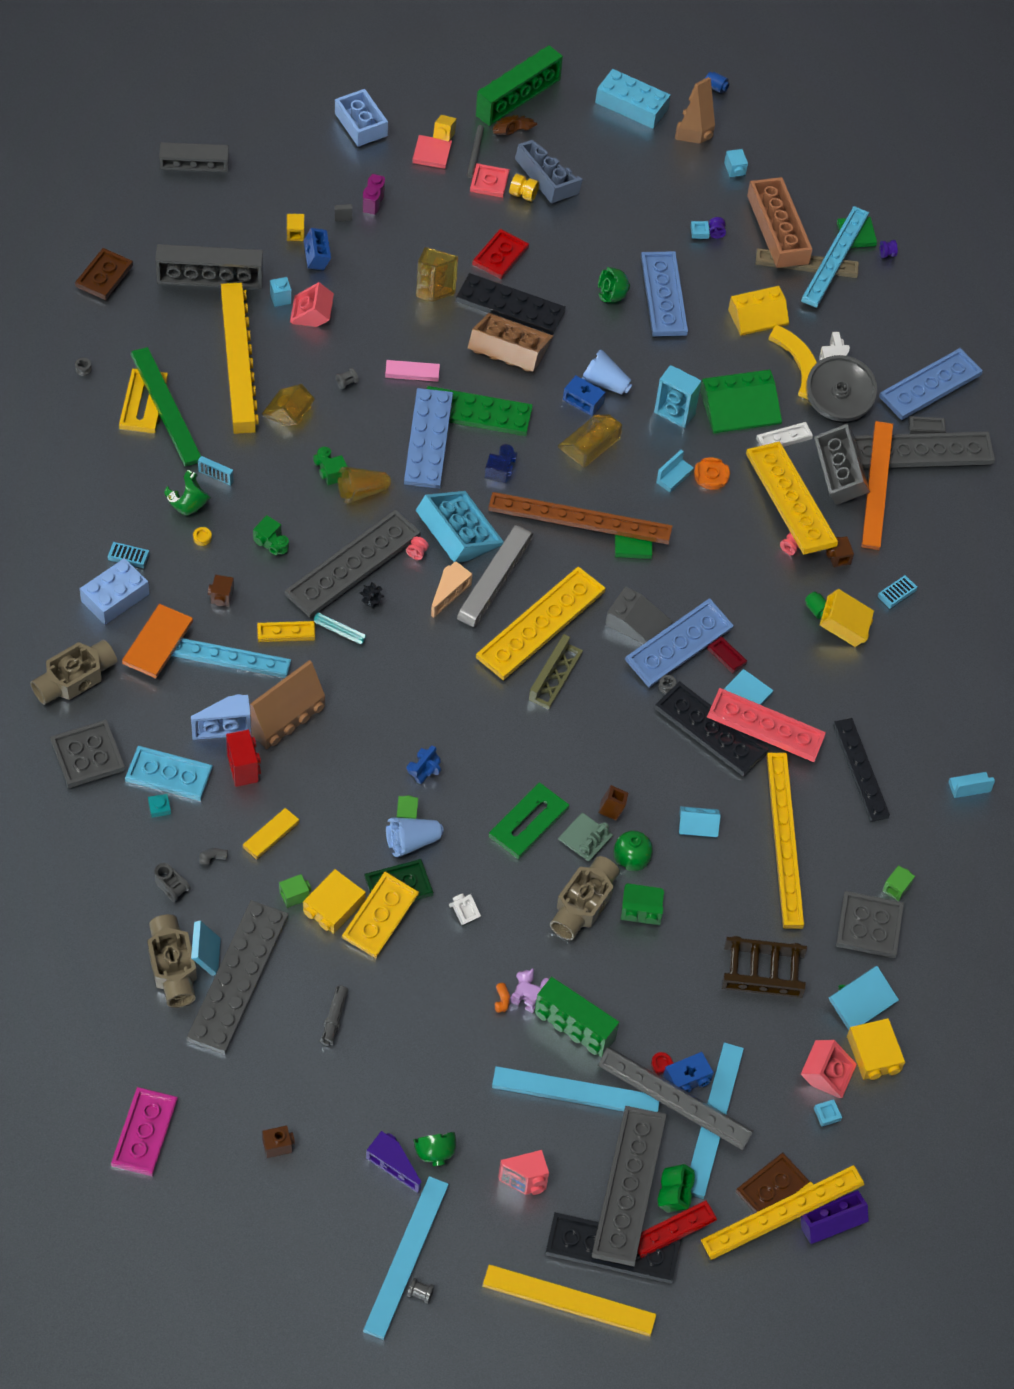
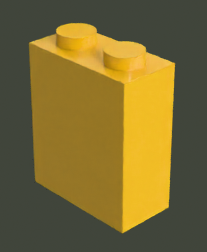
M837 589L827 596L820 626L856 647L861 643H865L869 637L868 632L873 622L874 610L842 590Z
M334 869L303 901V911L308 918L319 922V925L324 930H329L334 934L365 902L366 892Z
M889 1018L850 1027L847 1038L863 1080L869 1078L870 1080H875L882 1075H896L902 1071L905 1060Z

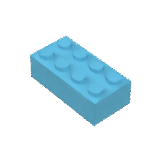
M612 69L597 88L595 103L654 129L669 109L671 94Z

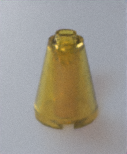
M347 466L341 467L339 473L342 472V476L338 478V489L341 498H345L344 503H352L386 491L391 485L390 476L386 472Z

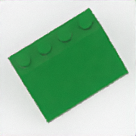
M771 369L702 379L700 394L713 433L782 424L776 384Z

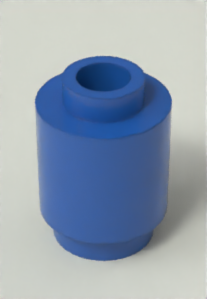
M709 72L706 75L705 79L708 77L711 79L712 90L720 94L728 90L730 85L728 78L716 72Z

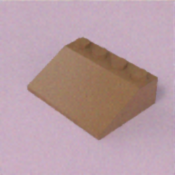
M488 313L472 329L468 349L477 354L488 355L489 358L505 361L508 365L519 366L524 371H534L550 345L553 335Z
M310 660L250 703L251 735L266 750L271 746L277 745L281 738L285 735H290L297 726L306 723L313 714L321 712L325 706V694L313 663Z

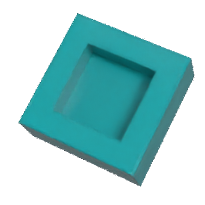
M168 794L148 797L151 818L171 815Z

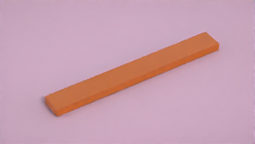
M875 421L868 479L870 492L867 493L862 548L880 550L893 431V424Z

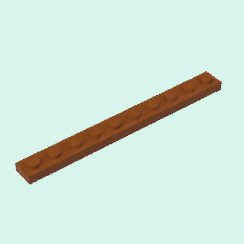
M492 492L488 511L668 545L673 526Z

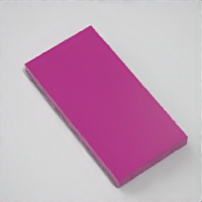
M137 1087L111 1166L153 1177L178 1097Z

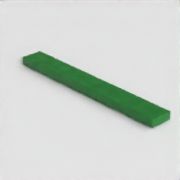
M149 348L131 351V357L184 466L197 464L201 455Z

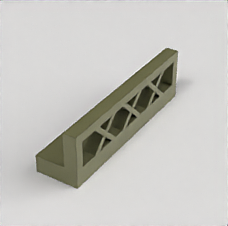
M563 634L531 687L529 701L547 709H550L583 653V650L569 644V636ZM568 650L575 653L576 656L566 659L565 653ZM565 665L567 671L558 673L557 667ZM557 679L558 686L550 687L549 680ZM549 693V701L546 702L540 699V695Z

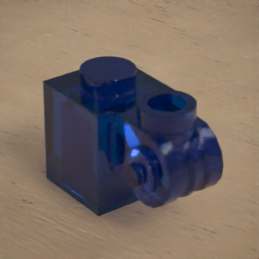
M503 444L500 446L499 455L490 453L485 467V478L506 483L507 477L512 475L513 466H511V463L516 462L518 452H514L511 445Z

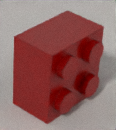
M249 729L226 734L227 757L235 787L258 783V775L261 774V760L259 753H256L255 737H251Z

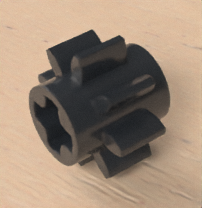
M371 582L370 586L363 585L364 589L360 594L364 598L361 601L363 603L368 602L370 607H373V604L376 603L380 605V600L384 597L380 593L383 588L380 586L376 587V584Z

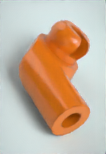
M499 983L496 989L500 996V1002H495L494 1007L497 1013H504L509 1008L510 994L505 983Z

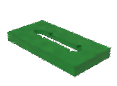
M539 782L489 832L488 837L519 860L569 809V804ZM541 803L547 804V807L518 836L512 835V832Z

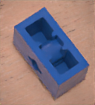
M310 228L303 240L307 267L324 270L331 259L327 230Z
M576 375L564 388L563 400L592 417L604 404L605 391Z
M700 1052L666 1066L663 1076L667 1081L689 1093L698 1086L700 1088L707 1086L711 1082L714 1072L703 1052Z

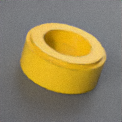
M199 527L193 532V540L199 546L208 545L212 540V533L206 527Z

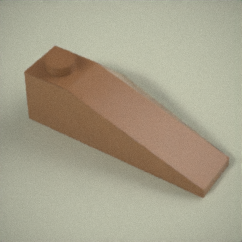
M709 77L695 84L689 97L690 104L682 113L684 118L677 124L676 140L700 144L713 137L715 119L711 79Z

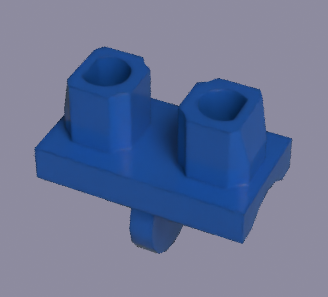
M430 746L428 750L421 748L417 753L418 763L410 762L407 765L408 774L414 776L416 783L422 784L431 774L438 775L441 772L439 766L441 759L436 753V747Z

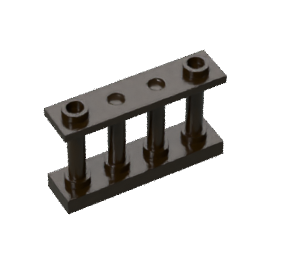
M739 936L726 937L724 950H731L730 973H724L722 989L803 998L806 982L798 980L799 958L804 959L807 946L799 943L787 944L743 939ZM739 951L751 952L750 975H740L738 973ZM759 953L771 955L769 978L758 976ZM779 956L791 957L790 980L778 978Z

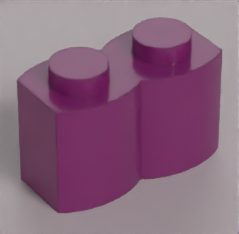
M372 174L368 178L367 187L363 191L364 213L375 215L379 211L380 202L385 195L384 176Z

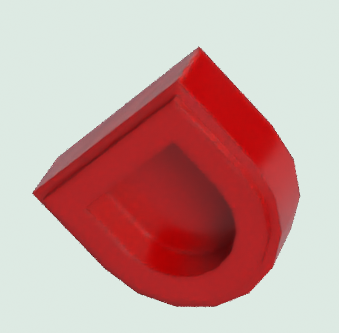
M664 1052L656 1053L651 1061L652 1070L657 1075L664 1074L665 1067L673 1064L671 1057Z

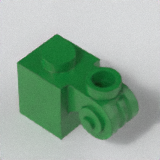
M325 446L319 448L317 454L313 455V461L316 466L319 465L321 468L319 472L322 480L325 479L328 486L348 480L349 468L343 456L331 458L330 448Z
M266 515L253 529V540L257 545L269 549L273 555L287 553L289 550V539L282 535L281 524Z

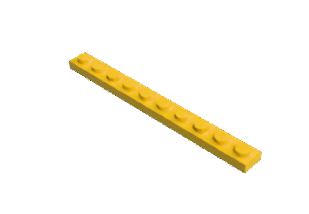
M767 753L783 929H803L804 919L787 753Z

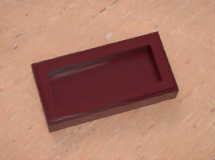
M722 636L707 648L732 674L747 664V660Z

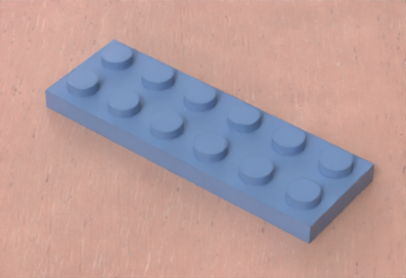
M641 252L652 336H686L688 328L676 252Z
M959 348L880 392L879 397L903 420L981 376L983 370Z
M417 388L404 485L440 489L453 392Z
M709 598L627 655L625 660L648 687H651L661 677L668 675L729 632L734 625Z

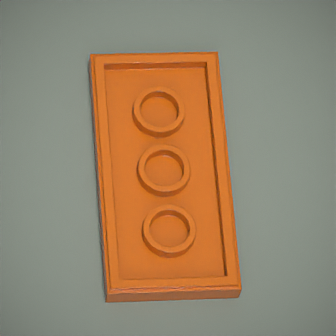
M159 604L122 659V664L157 678L193 623V618Z

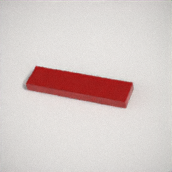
M707 1200L642 1231L638 1255L643 1258L648 1253L651 1254L657 1249H661L717 1221V1217Z

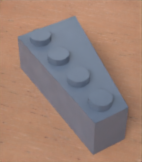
M530 140L518 144L515 160L531 179L539 181V189L550 203L579 194L583 181L582 178L579 176L575 177L572 174V170L561 166L558 159L550 157L548 152L535 141Z

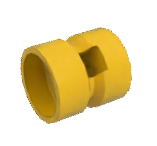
M516 173L512 179L509 194L516 197L522 195L525 200L533 202L539 189V181L531 178L527 180L526 176Z

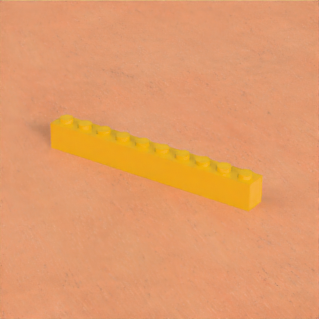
M242 283L221 284L234 434L255 433V425H259L258 414H254V411H257V400H253V397H256L255 386H252V383H255L254 372H250V369H253V358H249V355H252L251 344H248V341H251L250 330H246V327H249V317H245V314H248V305L244 303V300H247L246 290H243Z

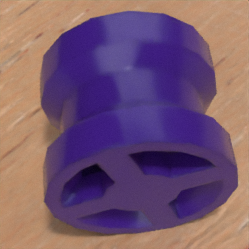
M714 217L709 220V235L712 238L719 239L726 235V223L723 218Z
M896 240L880 242L879 249L882 258L897 256L898 247Z

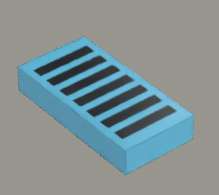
M203 456L199 458L198 472L231 486L234 481L233 469Z
M113 542L107 557L109 561L119 562L125 558L132 566L144 569L149 557V550Z
M904 575L879 592L877 597L891 609L916 592L918 587Z

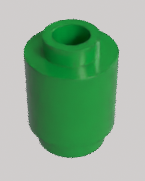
M812 592L805 598L806 606L817 619H821L826 600L820 593Z

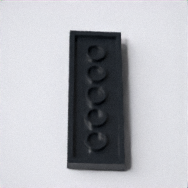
M471 273L468 274L456 296V302L550 335L554 334L566 309V306Z
M679 681L655 704L654 709L740 775L744 776L768 752V748L748 734L707 718L712 705Z
M554 1212L545 1255L672 1284L680 1240L657 1249L651 1254L648 1253L643 1258L637 1253L635 1266L592 1258V1252L599 1222Z

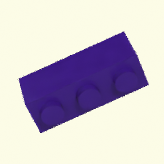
M858 1190L800 1216L801 1229L810 1244L869 1222L868 1204Z

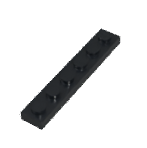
M853 718L834 721L833 727L870 822L889 819L888 808Z

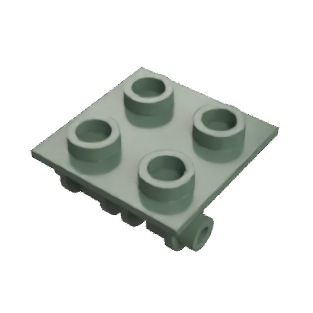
M581 813L558 840L589 862L611 839L613 834L608 831L609 825L607 823L598 824L584 813Z

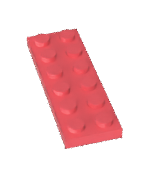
M719 688L707 715V718L812 762L815 761L826 734L822 730L722 688Z

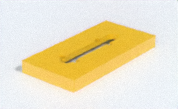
M132 368L119 429L155 433L159 412L150 394L143 419H137L145 386L138 369ZM160 372L167 384L168 373Z

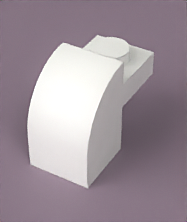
M832 332L830 346H822L819 360L834 355L848 356L850 347L849 345H844V340L841 339L839 332Z

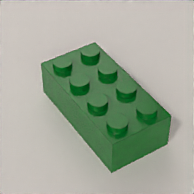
M552 976L537 994L534 1011L541 1020L551 1023L559 1032L569 1035L574 1042L581 1043L587 1047L590 1053L602 1057L606 1048L610 1047L616 1040L619 1021Z

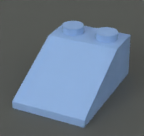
M237 694L228 696L192 715V740L226 737L228 733L248 729L251 735L248 695Z

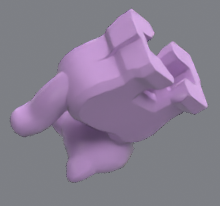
M532 968L531 970L519 971L516 978L519 983L515 993L510 997V1002L515 1005H519L522 999L525 1000V1010L531 1013L535 1010L537 994L549 980L544 978L541 981L540 987L531 984L534 979V969Z

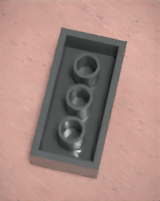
M845 424L814 436L829 495L837 505L869 493L870 490L855 436L849 425Z

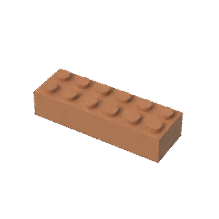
M783 178L750 181L747 197L776 268L809 264L813 249Z

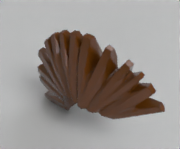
M519 115L501 118L500 121H497V124H494L493 134L509 135L521 128L522 130H529L535 127L537 122H534L531 118H525L524 115L520 118Z

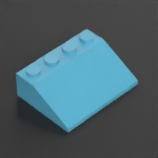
M466 491L427 494L416 509L418 515L453 562L472 560L502 546L504 543Z

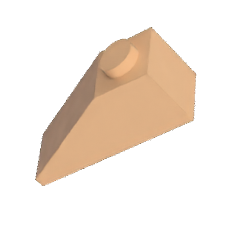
M456 561L443 570L432 603L431 616L433 618L472 584V573Z

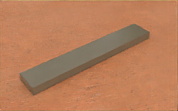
M757 248L755 265L776 267L770 251ZM811 255L809 264L781 268L816 273L825 257ZM843 260L836 275L857 278L859 262Z

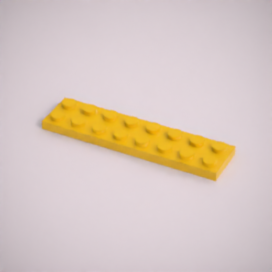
M780 441L747 449L746 455L803 555L837 547L838 540Z
M578 566L476 654V659L504 681L604 594L606 588Z

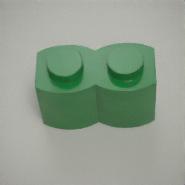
M682 1164L667 1167L663 1170L661 1177L662 1188L657 1199L658 1207L667 1213L689 1208L692 1198L691 1189L695 1181V1172L692 1168Z

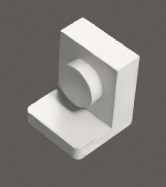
M463 893L452 898L454 902L449 903L450 908H454L461 925L481 916L471 894L466 896Z

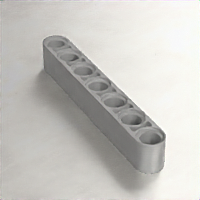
M517 525L514 526L461 607L457 620L474 628L477 626L530 544L533 532Z

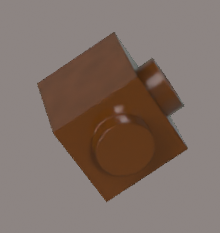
M836 537L838 545L837 547L826 549L827 557L831 559L833 567L851 565L854 552L848 537Z
M215 574L213 584H209L208 587L211 604L230 606L234 591L233 577Z
M611 785L601 800L598 813L616 821L626 806L629 793Z
M287 1125L262 1131V1140L267 1158L292 1153V1145H295L293 1132L289 1133Z

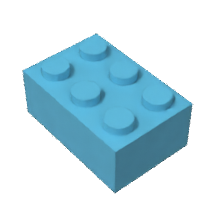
M670 365L659 380L654 413L686 428L696 414L702 381Z

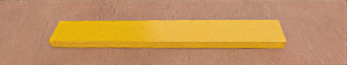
M854 1165L701 1239L702 1245L710 1260L864 1186V1181Z
M490 1264L488 1265L482 1286L649 1337L651 1336L656 1314Z

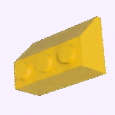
M780 286L734 295L730 298L728 311L740 336L773 329L775 325L781 327L789 325L786 298Z

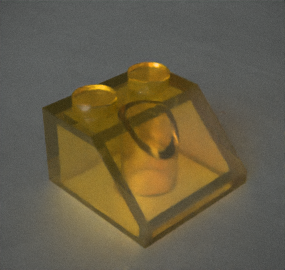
M303 384L283 388L278 391L262 415L286 427L298 425L302 421V416L311 409V404L315 399Z

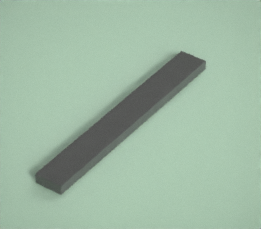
M611 1047L606 1048L598 1064L599 1067L739 1149L744 1150L753 1130Z

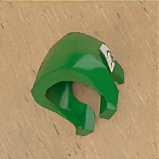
M187 470L184 475L185 491L182 497L179 496L178 491L169 489V486L164 491L169 504L180 514L186 516L196 512L211 499V496L200 488L196 480L198 475L191 470Z

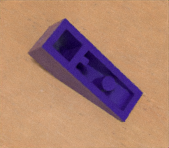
M381 1131L366 1150V1159L419 1193L421 1190V1180L401 1145L392 1134H386Z

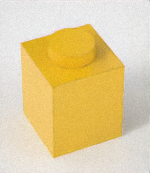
M440 115L435 121L433 138L450 141L455 134L457 118Z
M287 214V241H303L304 214Z

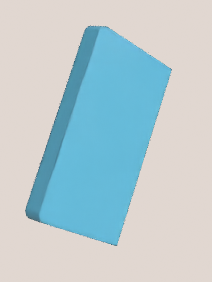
M683 450L676 453L658 470L656 483L670 493L694 470V467L683 460Z
M987 772L953 777L949 779L948 783L954 798L991 792L995 779L994 777L988 778Z
M680 806L679 834L718 837L720 824L719 809Z

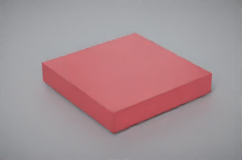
M419 135L412 163L446 169L452 140L445 141Z
M476 164L470 192L503 198L510 169Z

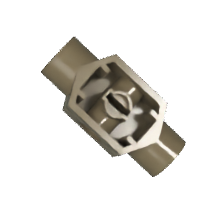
M101 640L91 647L78 642L46 661L47 672L30 682L31 688L43 705L59 696L70 700L101 682V672L116 664L117 657L106 640Z
M598 856L589 868L579 867L558 896L557 909L559 911L550 922L551 929L558 936L566 940H573L581 927H591L612 898L614 888L612 883L620 873L619 868L613 861L606 857Z
M175 915L157 916L149 923L152 937L147 940L156 988L164 989L169 1007H184L196 999L192 983L197 980L195 961L191 959L192 948L188 932L180 930L178 919Z

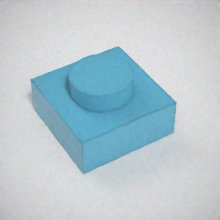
M691 221L692 239H709L708 221Z
M834 1099L814 1106V1111L821 1127L841 1121L842 1116Z

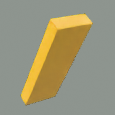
M314 621L257 623L258 642L315 640Z
M284 808L243 844V848L256 860L259 859L297 826L299 819L288 809Z

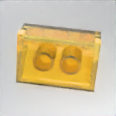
M425 247L418 260L416 297L433 302L455 294L458 257Z
M609 414L594 415L561 442L558 448L585 468L620 439L622 424Z

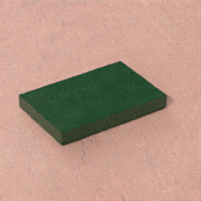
M422 859L364 874L369 893H371L384 872L418 891L419 895L415 901L431 897L434 893Z

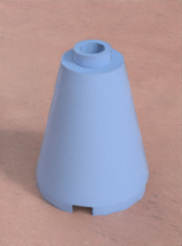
M600 349L596 354L597 357L587 367L582 379L620 395L623 393L627 394L632 387V384H630L631 379Z
M393 817L387 821L390 822V825L386 826L387 843L389 848L394 849L395 852L392 854L395 857H401L441 839V835H443V826L437 820Z

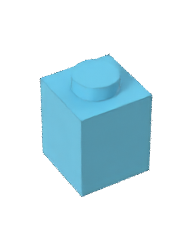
M743 149L726 151L724 163L729 177L746 175L748 162Z
M287 277L270 280V295L274 307L291 304V287Z

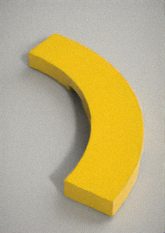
M775 325L769 336V341L781 346L793 355L801 371V387L798 396L808 400L806 381L811 369L817 362L810 349L801 339L787 329Z

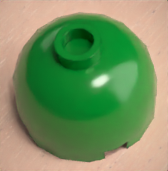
M607 267V270H603L598 281V288H601L602 294L599 293V297L602 301L609 303L622 300L630 289L627 275L617 268Z
M628 831L621 834L616 840L613 849V857L619 866L621 864L623 867H626V870L629 871L644 869L653 856V846L650 839L639 831Z
M455 1132L413 1139L418 1157L424 1162L432 1163L433 1167L445 1165V1160L455 1154L457 1147Z

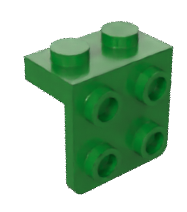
M625 884L620 920L660 925L663 915L664 890L657 887Z

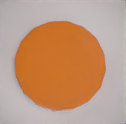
M704 458L695 465V481L705 489H720L729 481V467L718 458Z

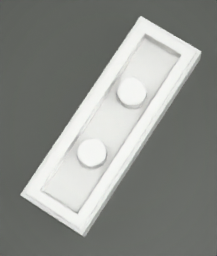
M803 422L759 434L756 439L760 446L780 441L782 446L785 447L811 440L813 434L807 423Z

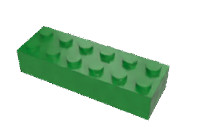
M549 45L532 57H528L527 60L516 65L510 71L505 72L501 77L493 80L484 88L479 89L477 92L476 116L490 127L560 81L563 56Z

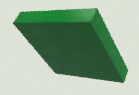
M871 217L866 219L851 248L873 247L877 245ZM847 218L837 219L839 231Z
M615 535V557L652 559V541Z

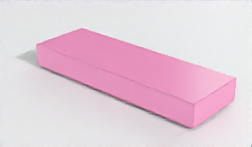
M387 360L385 378L438 382L440 364Z

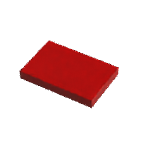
M499 229L473 259L472 265L502 280L529 248V243Z

